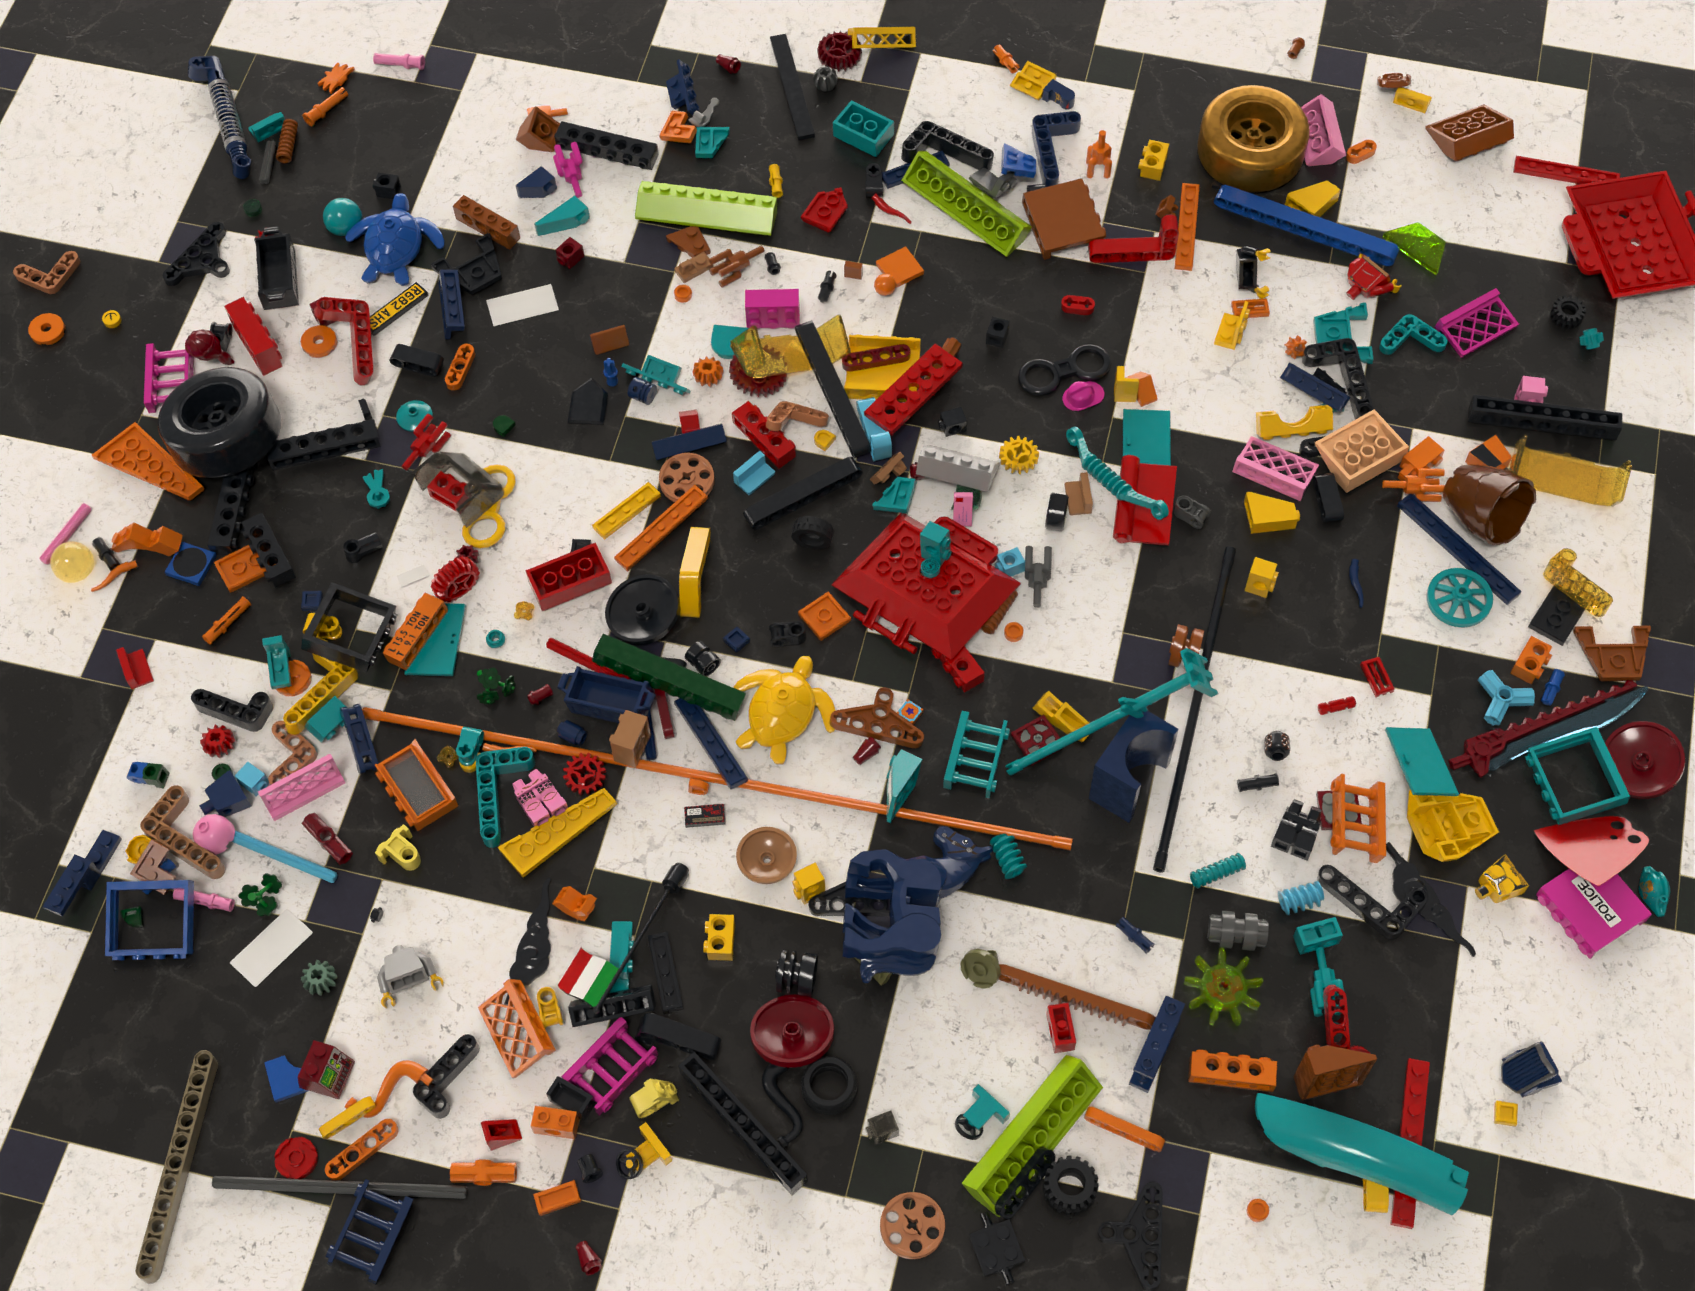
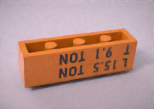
M424 593L418 599L412 612L406 616L405 622L396 630L395 636L384 648L383 654L389 663L407 671L448 612V608L443 600Z

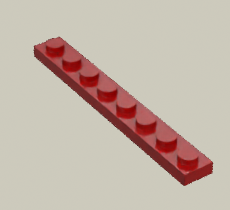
M1408 1058L1399 1137L1422 1146L1430 1062ZM1394 1190L1390 1225L1408 1229L1414 1228L1415 1198Z

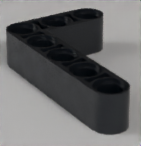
M930 121L921 122L902 145L901 159L906 163H912L917 152L925 151L929 146L935 150L943 151L944 154L978 170L982 168L991 170L994 152L991 149Z
M1344 338L1311 344L1305 348L1302 362L1307 367L1340 363L1348 396L1351 397L1350 403L1355 420L1363 416L1361 412L1368 413L1374 410L1358 349L1353 339Z
M1323 865L1317 876V881L1326 891L1388 940L1397 939L1421 912L1428 901V892L1422 887H1416L1410 891L1391 913L1335 867ZM1329 873L1332 879L1326 880L1322 877V874ZM1345 886L1348 888V892L1342 893L1338 887ZM1419 895L1423 898V901L1416 902L1413 896ZM1362 899L1365 904L1358 906L1354 900ZM1407 910L1410 916L1403 917L1400 911ZM1378 912L1381 918L1374 919L1370 913ZM1394 925L1398 931L1391 932L1387 929V926Z

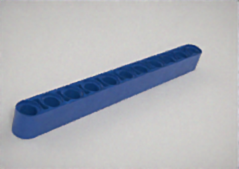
M1222 185L1214 199L1215 205L1219 208L1356 256L1362 253L1373 262L1384 266H1392L1399 252V247L1392 242L1228 185Z

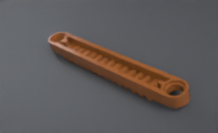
M999 964L1001 969L999 980L1018 986L1019 991L1026 989L1027 994L1033 991L1035 997L1042 994L1044 1000L1047 997H1050L1051 1002L1057 999L1058 1004L1065 1002L1069 1004V1007L1074 1005V1010L1080 1007L1083 1013L1089 1010L1090 1015L1097 1013L1098 1018L1104 1015L1106 1021L1113 1018L1115 1024L1121 1021L1122 1026L1128 1023L1139 1028L1151 1030L1156 1017L1148 1012L1005 964Z

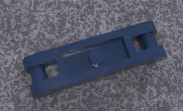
M355 704L350 708H340V715L347 731L358 773H366V770L370 769L372 771L377 770L375 764L379 763L361 705ZM355 714L357 718L351 720L350 715ZM369 757L370 762L364 763L363 758Z

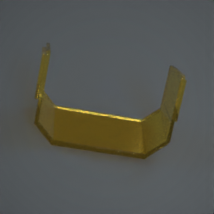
M836 315L817 328L832 364L851 353L841 315ZM751 326L730 341V347L744 372L749 377L760 378L812 370L797 336L783 335L770 337V335H764V338H759L757 327Z
M1525 435L1515 444L1509 471L1531 480L1537 491L1594 505L1614 507L1616 504L1623 502L1632 469L1631 461H1626L1618 468L1595 465V462L1570 457L1571 454L1569 453L1562 455L1541 449L1537 451L1525 447L1527 440Z

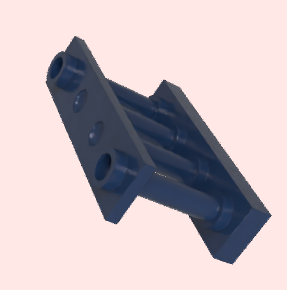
M1165 996L1134 1066V1072L1129 1085L1146 1093L1149 1092L1180 1021V1015L1185 1003Z
M365 1179L363 1185L358 1184L354 1193L357 1199L335 1246L330 1245L325 1257L329 1258L327 1264L332 1266L334 1259L366 1271V1274L370 1275L368 1282L376 1284L413 1199L405 1196L403 1201L399 1200L397 1202L368 1190L369 1180ZM362 1198H367L393 1209L394 1213H397L394 1222L391 1220L387 1222L358 1210ZM353 1218L385 1230V1233L388 1234L385 1242L380 1241L379 1243L348 1230ZM346 1238L375 1250V1253L379 1255L376 1262L371 1261V1263L339 1251L343 1239Z

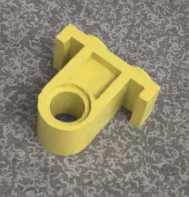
M404 824L400 828H396L392 832L391 837L377 847L375 854L381 863L385 865L387 863L385 858L389 855L406 870L412 871L419 867L421 863L420 855L417 849L406 840V838L411 839L413 837L409 828ZM413 855L410 860H405L407 856Z
M651 1078L644 1082L645 1087L630 1097L638 1118H645L668 1103L673 1105L679 1101L677 1089L673 1083Z

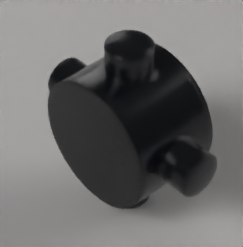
M381 907L372 910L370 915L371 922L374 923L381 920L383 916Z

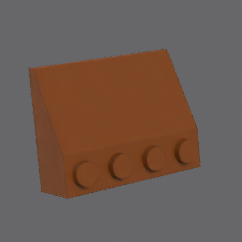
M1485 104L1425 126L1427 132L1442 152L1454 161L1462 160L1466 156L1475 155L1482 150L1491 149L1493 146L1505 144L1507 141L1514 139L1513 119Z
M1329 1045L1309 1047L1293 1076L1301 1100L1362 1085L1377 1060L1376 1055Z

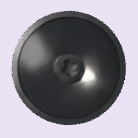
M652 574L634 576L621 583L610 595L605 608L606 623L614 636L622 642L630 645L650 644L664 637L674 627L680 613V599L674 587L666 579Z

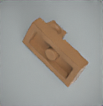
M702 252L680 263L674 270L682 282L686 283L713 268V265L710 264L709 257L705 252Z
M901 452L893 455L870 478L874 485L879 482L884 483L890 477L889 473L891 471L896 476L901 475L907 469L901 460L904 455Z

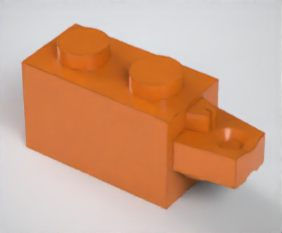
M1428 436L1403 456L1400 463L1402 470L1399 472L1398 479L1404 481L1405 475L1417 476L1418 470L1421 468L1430 469L1433 466L1437 467L1443 461L1442 456L1445 450Z

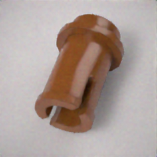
M1297 37L1292 41L1293 45L1287 52L1289 58L1296 59L1300 50L1305 47V41L1301 37Z

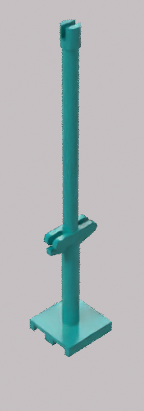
M1188 648L1180 651L1186 673L1135 699L1119 698L1120 708L1021 759L1005 766L1009 768L1007 773L1013 775L1038 760L1127 715L1141 718L1144 716L1143 712L1148 711L1147 706L1188 685L1209 697L1217 695L1218 691L1211 688L1210 681L1214 680L1212 673L1207 671L1204 666L1208 662L1207 658Z

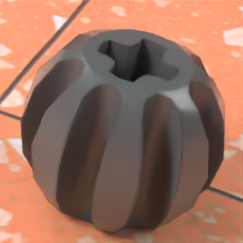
M828 66L820 67L814 73L813 82L818 90L823 92L831 91L837 85L838 77L833 68Z

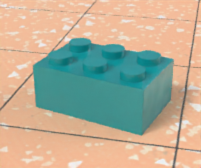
M851 100L834 120L833 136L877 157L894 136V121Z

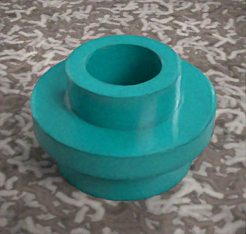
M491 630L486 636V643L491 648H499L505 643V636L499 630Z

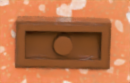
M625 325L590 335L596 355L629 345Z

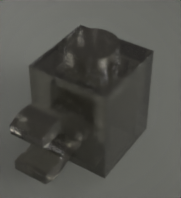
M892 1111L867 1119L868 1127H865L869 1140L873 1139L875 1145L899 1136V1128Z

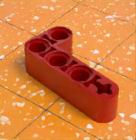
M1336 985L1327 986L1323 991L1327 1045L1371 1054L1362 1046H1350L1346 993ZM1335 992H1337L1339 995L1335 996V1000H1333L1331 996H1334ZM1340 1012V1019L1332 1021L1333 1014ZM1342 1033V1039L1339 1042H1334V1036Z

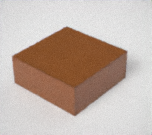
M845 261L844 277L862 280L863 263Z

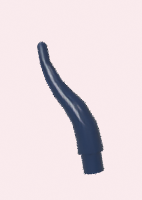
M1352 559L1349 567V578L1357 592L1359 607L1362 608L1364 600L1358 578L1359 560Z

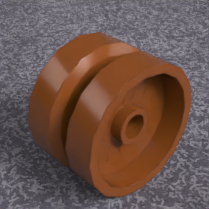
M1178 624L1176 634L1171 642L1169 651L1171 655L1168 665L1178 668L1182 660L1180 651L1186 648L1199 654L1204 630L1194 628L1191 638L1187 639L1188 627Z

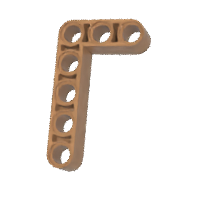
M171 786L141 821L140 827L146 836L171 849L170 853L209 878H221L225 873V867L220 859L170 827L189 803V797L181 786ZM186 845L184 849L179 850L182 846ZM202 855L199 859L195 860L197 856ZM217 865L215 869L210 870L212 866Z

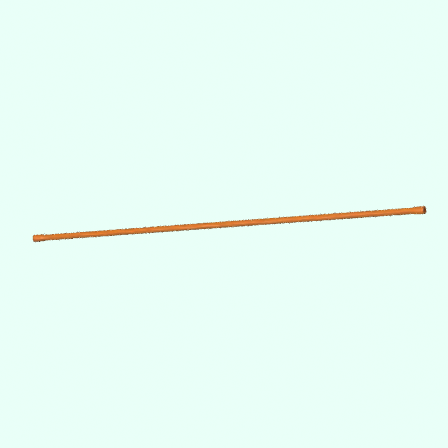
M363 707L362 709L365 719L373 721H384L459 736L464 727L383 712L373 708ZM483 730V740L513 746H527L550 753L567 756L574 755L579 758L581 752L584 757H586L587 753H590L591 758L595 755L598 756V761L631 767L614 761L613 755L609 753ZM642 759L639 760L636 769L727 785L720 774ZM749 779L748 782L738 786V788L887 815V805ZM900 808L895 816L996 836L1000 834L1013 835L1017 840L1050 845L1066 850H1071L1073 840L1072 838L1045 835Z

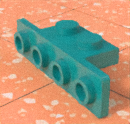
M647 356L642 371L624 363L621 366L630 375L636 376L637 373L642 375L641 379L652 382V380L658 382V386L666 389L668 386L673 387V391L683 395L684 392L690 394L691 392L689 389L676 384L682 369L681 367L654 356Z
M631 921L612 922L610 963L618 969L634 944V941H632L633 923ZM631 957L609 993L629 989L630 972H633V960H631Z

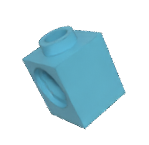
M1018 547L998 554L995 568L1010 577L1024 572L1025 560Z
M249 762L235 775L238 783L256 797L258 791L266 788L269 784L267 776Z

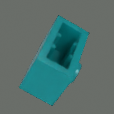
M334 696L307 721L304 727L321 743L325 739L329 741L337 733L335 729L339 726H345L340 715V708L346 706Z

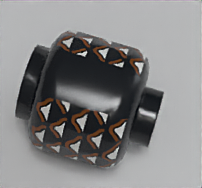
M1273 731L1265 737L1264 751L1266 756L1274 761H1281L1290 754V738L1286 733Z

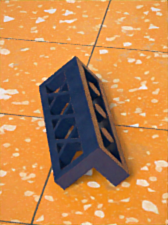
M440 270L438 285L445 339H450L451 331H464L465 328L458 270Z

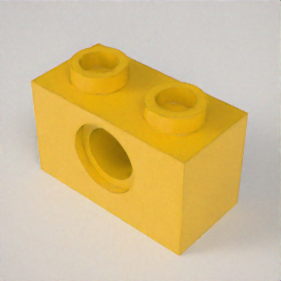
M1255 557L1245 591L1267 598L1268 592H1273L1279 573L1275 571L1277 564Z

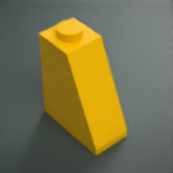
M1324 181L1288 193L1285 205L1321 217L1338 201L1341 190L1329 181Z
M1246 492L1244 505L1251 534L1296 528L1297 521H1300L1299 510H1296L1294 503L1253 492Z

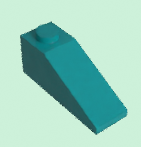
M573 196L534 223L536 234L542 236L577 228L590 219L588 207L576 196Z

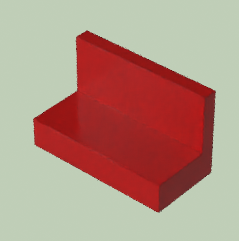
M124 647L116 650L125 679L131 689L154 681L143 649L127 654Z

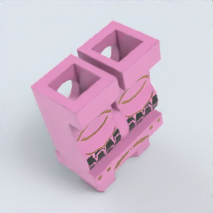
M537 769L528 775L532 782L527 785L524 784L522 779L513 783L516 799L533 826H540L548 821L550 815L551 817H556L568 808L566 801L557 792L546 774L542 775Z

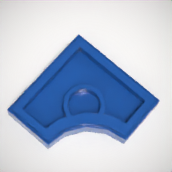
M285 1055L264 1062L275 1102L309 1091L299 1088L297 1077L301 1068L291 1065Z

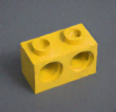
M1149 140L1148 146H1144L1142 153L1144 159H1140L1138 169H1141L1140 177L1160 181L1168 156V143Z
M816 863L794 872V881H792L794 886L793 892L797 900L801 899L804 905L809 903L813 896L825 891V879Z
M710 914L709 921L705 922V933L708 934V940H704V953H707L708 960L733 961L734 915ZM718 925L725 926L723 930H715V927ZM717 944L723 945V948L720 950H715L713 947Z

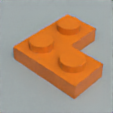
M671 111L659 137L663 141L691 143L697 129L695 126L685 125L688 119L687 112Z

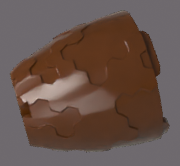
M1462 465L1456 468L1453 472V478L1449 477L1444 487L1443 499L1461 523L1484 542L1491 545L1511 542L1520 534L1521 527L1525 523L1532 505L1536 503V489L1533 482L1512 473V471L1492 466Z

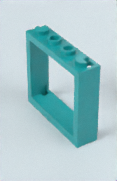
M1597 726L1528 749L1527 756L1525 757L1526 763L1529 767H1532L1534 780L1537 785L1540 784L1542 789V798L1545 802H1548L1550 815L1553 820L1556 819L1558 825L1628 803L1630 795ZM1590 742L1615 797L1563 813L1538 758Z

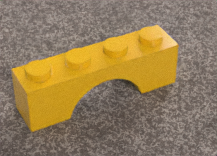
M1329 405L1309 407L1307 414L1301 420L1294 423L1283 422L1274 410L1256 412V434L1265 440L1273 439V436L1287 438L1291 437V434L1306 436L1309 435V432L1324 434L1327 433V430H1333V409Z

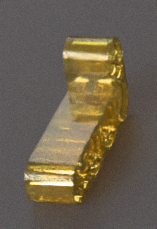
M1568 548L1562 549L1550 559L1543 572L1544 578L1594 616H1605L1613 602L1612 596L1572 567L1577 559V555L1573 550Z

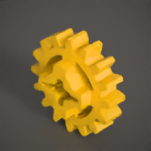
M1017 436V440L1010 437V442L1004 441V446L1000 447V464H1005V470L1011 468V473H1014L1015 470L1019 474H1021L1022 470L1028 473L1029 468L1034 469V465L1038 464V446H1033V440L1027 442V437H1024L1023 440H1020L1019 436Z

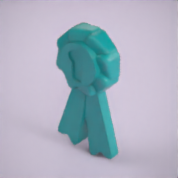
M383 469L379 471L374 470V479L371 473L363 476L364 482L370 489L367 494V501L371 507L377 509L385 507L390 501L388 490L382 488Z

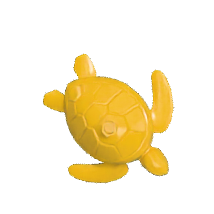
M809 656L800 657L792 672L781 673L774 669L759 670L746 675L734 685L735 689L742 692L760 686L749 706L750 728L736 740V744L740 749H749L757 741L761 746L771 747L770 758L775 764H784L786 759L785 743L799 737L806 730L812 720L815 706L821 714L826 731L829 733L835 731L830 726V716L835 711L833 701L821 688H811L806 681L811 676L813 662Z

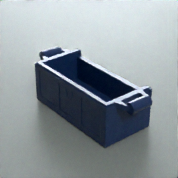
M579 666L576 667L573 673H563L557 686L559 690L566 694L564 702L571 713L620 723L618 719L621 714H624L625 710L647 716L656 696L647 681H644V683L627 678L584 670ZM569 677H572L568 689H565Z

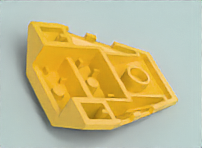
M1409 791L1407 819L1423 854L1441 862L1457 860L1499 833L1482 797L1462 793L1459 796L1413 795L1412 791Z

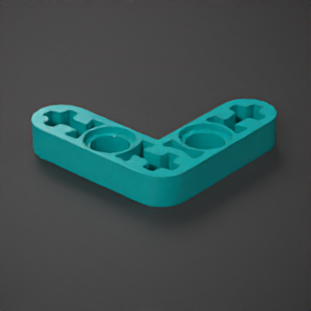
M1408 314L1403 316L1382 338L1379 349L1383 354H1392L1409 336H1412L1431 350L1442 352L1446 348L1447 338L1416 316ZM1424 330L1428 332L1429 335L1423 336L1419 333V331ZM1401 332L1403 337H1397L1394 333ZM1391 341H1393L1391 346H1390V345H1389L1388 347L1385 346V345H1388Z

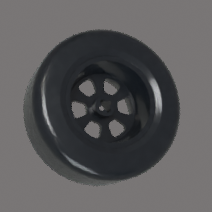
M235 367L210 369L185 380L169 394L158 416L160 437L176 464L185 472L202 478L227 477L255 465L272 449L281 429L279 409L265 383L256 374Z

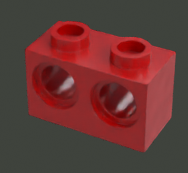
M442 471L427 486L430 497L458 513L473 498L468 484L465 482L461 483L451 474H445Z

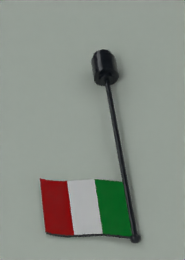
M675 863V865L671 866L662 881V885L666 890L619 969L607 960L593 956L580 948L557 985L561 991L569 996L585 1001L593 1007L594 1013H600V1007L668 894L680 892L689 877L688 867L682 863Z

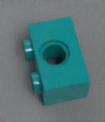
M929 521L920 533L921 557L935 559L939 562L940 566L945 560L947 561L952 553L950 550V530Z

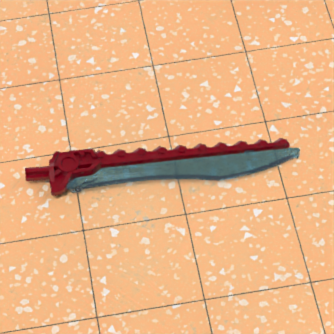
M1626 680L1622 688L1618 687V685H1612L1608 693L1597 691L1594 698L1583 696L1579 704L1575 703V701H1569L1565 709L1554 707L1549 715L1546 712H1539L1535 720L1525 717L1521 725L1510 723L1506 731L1496 728L1495 730L1466 739L1464 742V754L1449 759V767L1454 771L1470 765L1478 773V776L1482 778L1488 773L1489 769L1492 771L1496 770L1507 762L1526 754L1531 747L1596 726L1600 730L1610 725L1631 710L1647 693L1648 687L1644 686L1632 691L1637 687V684L1633 680ZM1632 691V692H1630V693H1628V694H1625V695H1623V696H1621V697H1618V698L1614 699L1615 697H1617V696H1619V695H1622V694H1624V693H1626V692ZM1603 702H1606V703H1604V704H1602V705H1600V706H1597V707H1595V708H1593V709H1590V710H1588V711H1586V712H1583V713H1581V714H1579V715H1576V716H1574V717H1572V718H1569V719H1567V720H1565V721H1562V722H1560V723H1558V724H1555V725H1553V726H1551V727H1548V728H1546V729H1544V730H1541V731H1539V732H1537V733H1534V734H1532V735H1530V736H1527V737H1525V738H1523V739H1520V740H1518V741H1516V742H1513V743L1509 744V745L1506 747L1505 752H1504L1503 754H1501V752H1502L1503 749H1504L1505 744H1507V743H1509V742H1512V741H1514V740H1516V739H1519V738H1521V737H1523V736H1526V735H1528V734H1530V733H1533V732H1535V731H1537V730H1540V729H1542V728H1544V727H1547V726H1549V725H1551V724H1554V723H1556V722H1558V721H1561V720H1563V719H1565V718H1568V717H1570V716H1572V715H1575V714H1577V713H1580V712H1582V711H1584V710H1587V709H1589V708H1591V707H1594V706H1596V705H1598V704H1601V703H1603Z

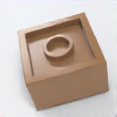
M625 710L624 714L620 715L618 719L620 723L615 734L610 736L609 741L614 761L636 768L651 736L647 716Z

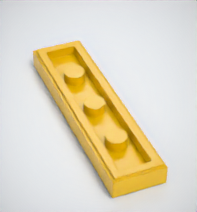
M647 482L592 524V528L605 540L660 498L661 493L651 483Z

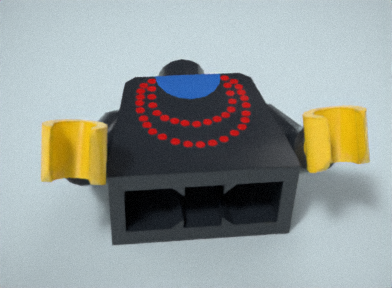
M1244 246L1236 250L1239 289H1248L1256 293L1258 298L1263 299L1269 296L1267 293L1269 288L1268 286L1259 288V285H1257L1258 259L1260 261L1270 259L1266 253L1271 251L1268 248L1259 250L1251 246Z

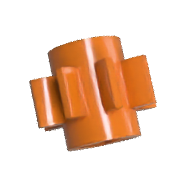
M1298 335L1293 339L1289 337V341L1284 344L1287 347L1285 353L1291 355L1294 359L1297 356L1302 357L1307 341L1301 340V337Z

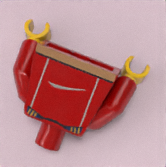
M1362 253L1349 264L1347 276L1352 287L1346 294L1353 300L1360 293L1365 298L1375 297L1388 292L1397 293L1402 286L1396 285V279L1389 283L1391 281L1389 274Z

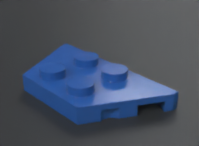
M1004 143L1002 147L1001 174L1006 175L1007 171H1013L1015 176L1034 178L1036 174V159Z

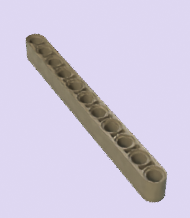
M207 1050L199 1051L193 1060L136 1264V1275L148 1284L155 1283L161 1276L218 1068L216 1058ZM206 1059H210L207 1065L202 1066V1063ZM204 1079L202 1085L196 1086L199 1080ZM199 1099L195 1106H191L194 1100ZM193 1120L190 1126L185 1127L187 1121ZM184 1140H187V1144L184 1147L179 1148L180 1143ZM182 1161L180 1167L174 1169L175 1163ZM172 1182H176L175 1187L171 1190H168L169 1184ZM166 1203H170L169 1208L162 1211L163 1206ZM164 1224L163 1230L156 1233L157 1227ZM158 1245V1250L154 1254H150L151 1249ZM152 1267V1272L144 1276L145 1270Z

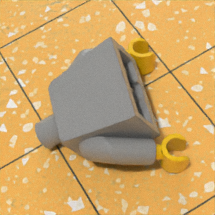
M402 945L395 946L392 950L393 953L384 958V965L377 976L380 992L384 996L381 999V1004L386 1009V1001L388 999H391L393 1007L396 1004L395 999L390 996L389 992L394 994L428 981L429 976L432 979L431 987L433 990L436 991L433 985L436 981L441 982L442 987L444 985L443 979L436 975L437 971L428 956L421 952H415L412 947L404 948Z

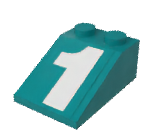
M902 749L897 756L893 755L889 763L891 768L886 776V779H888L887 822L891 823L915 788L922 763L921 758Z

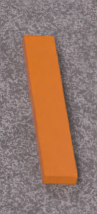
M1182 183L1178 223L1179 236L1174 268L1177 270L1192 271L1200 184Z
M693 485L614 557L615 561L628 572L708 499V496L696 485Z

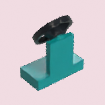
M979 1084L972 1092V1096L977 1101L955 1120V1128L958 1133L969 1140H977L981 1137L984 1124L993 1115L1002 1124L1009 1119L1010 1112ZM959 1124L963 1125V1127H964L967 1131H969V1132L971 1133V1135L965 1133V1132L960 1128ZM975 1129L980 1131L979 1135H976Z

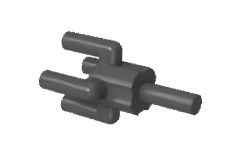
M1050 546L1044 547V564H1033V547H1025V579L1028 580V586L1034 589V607H1041V589L1046 588L1047 581L1051 579L1052 547Z

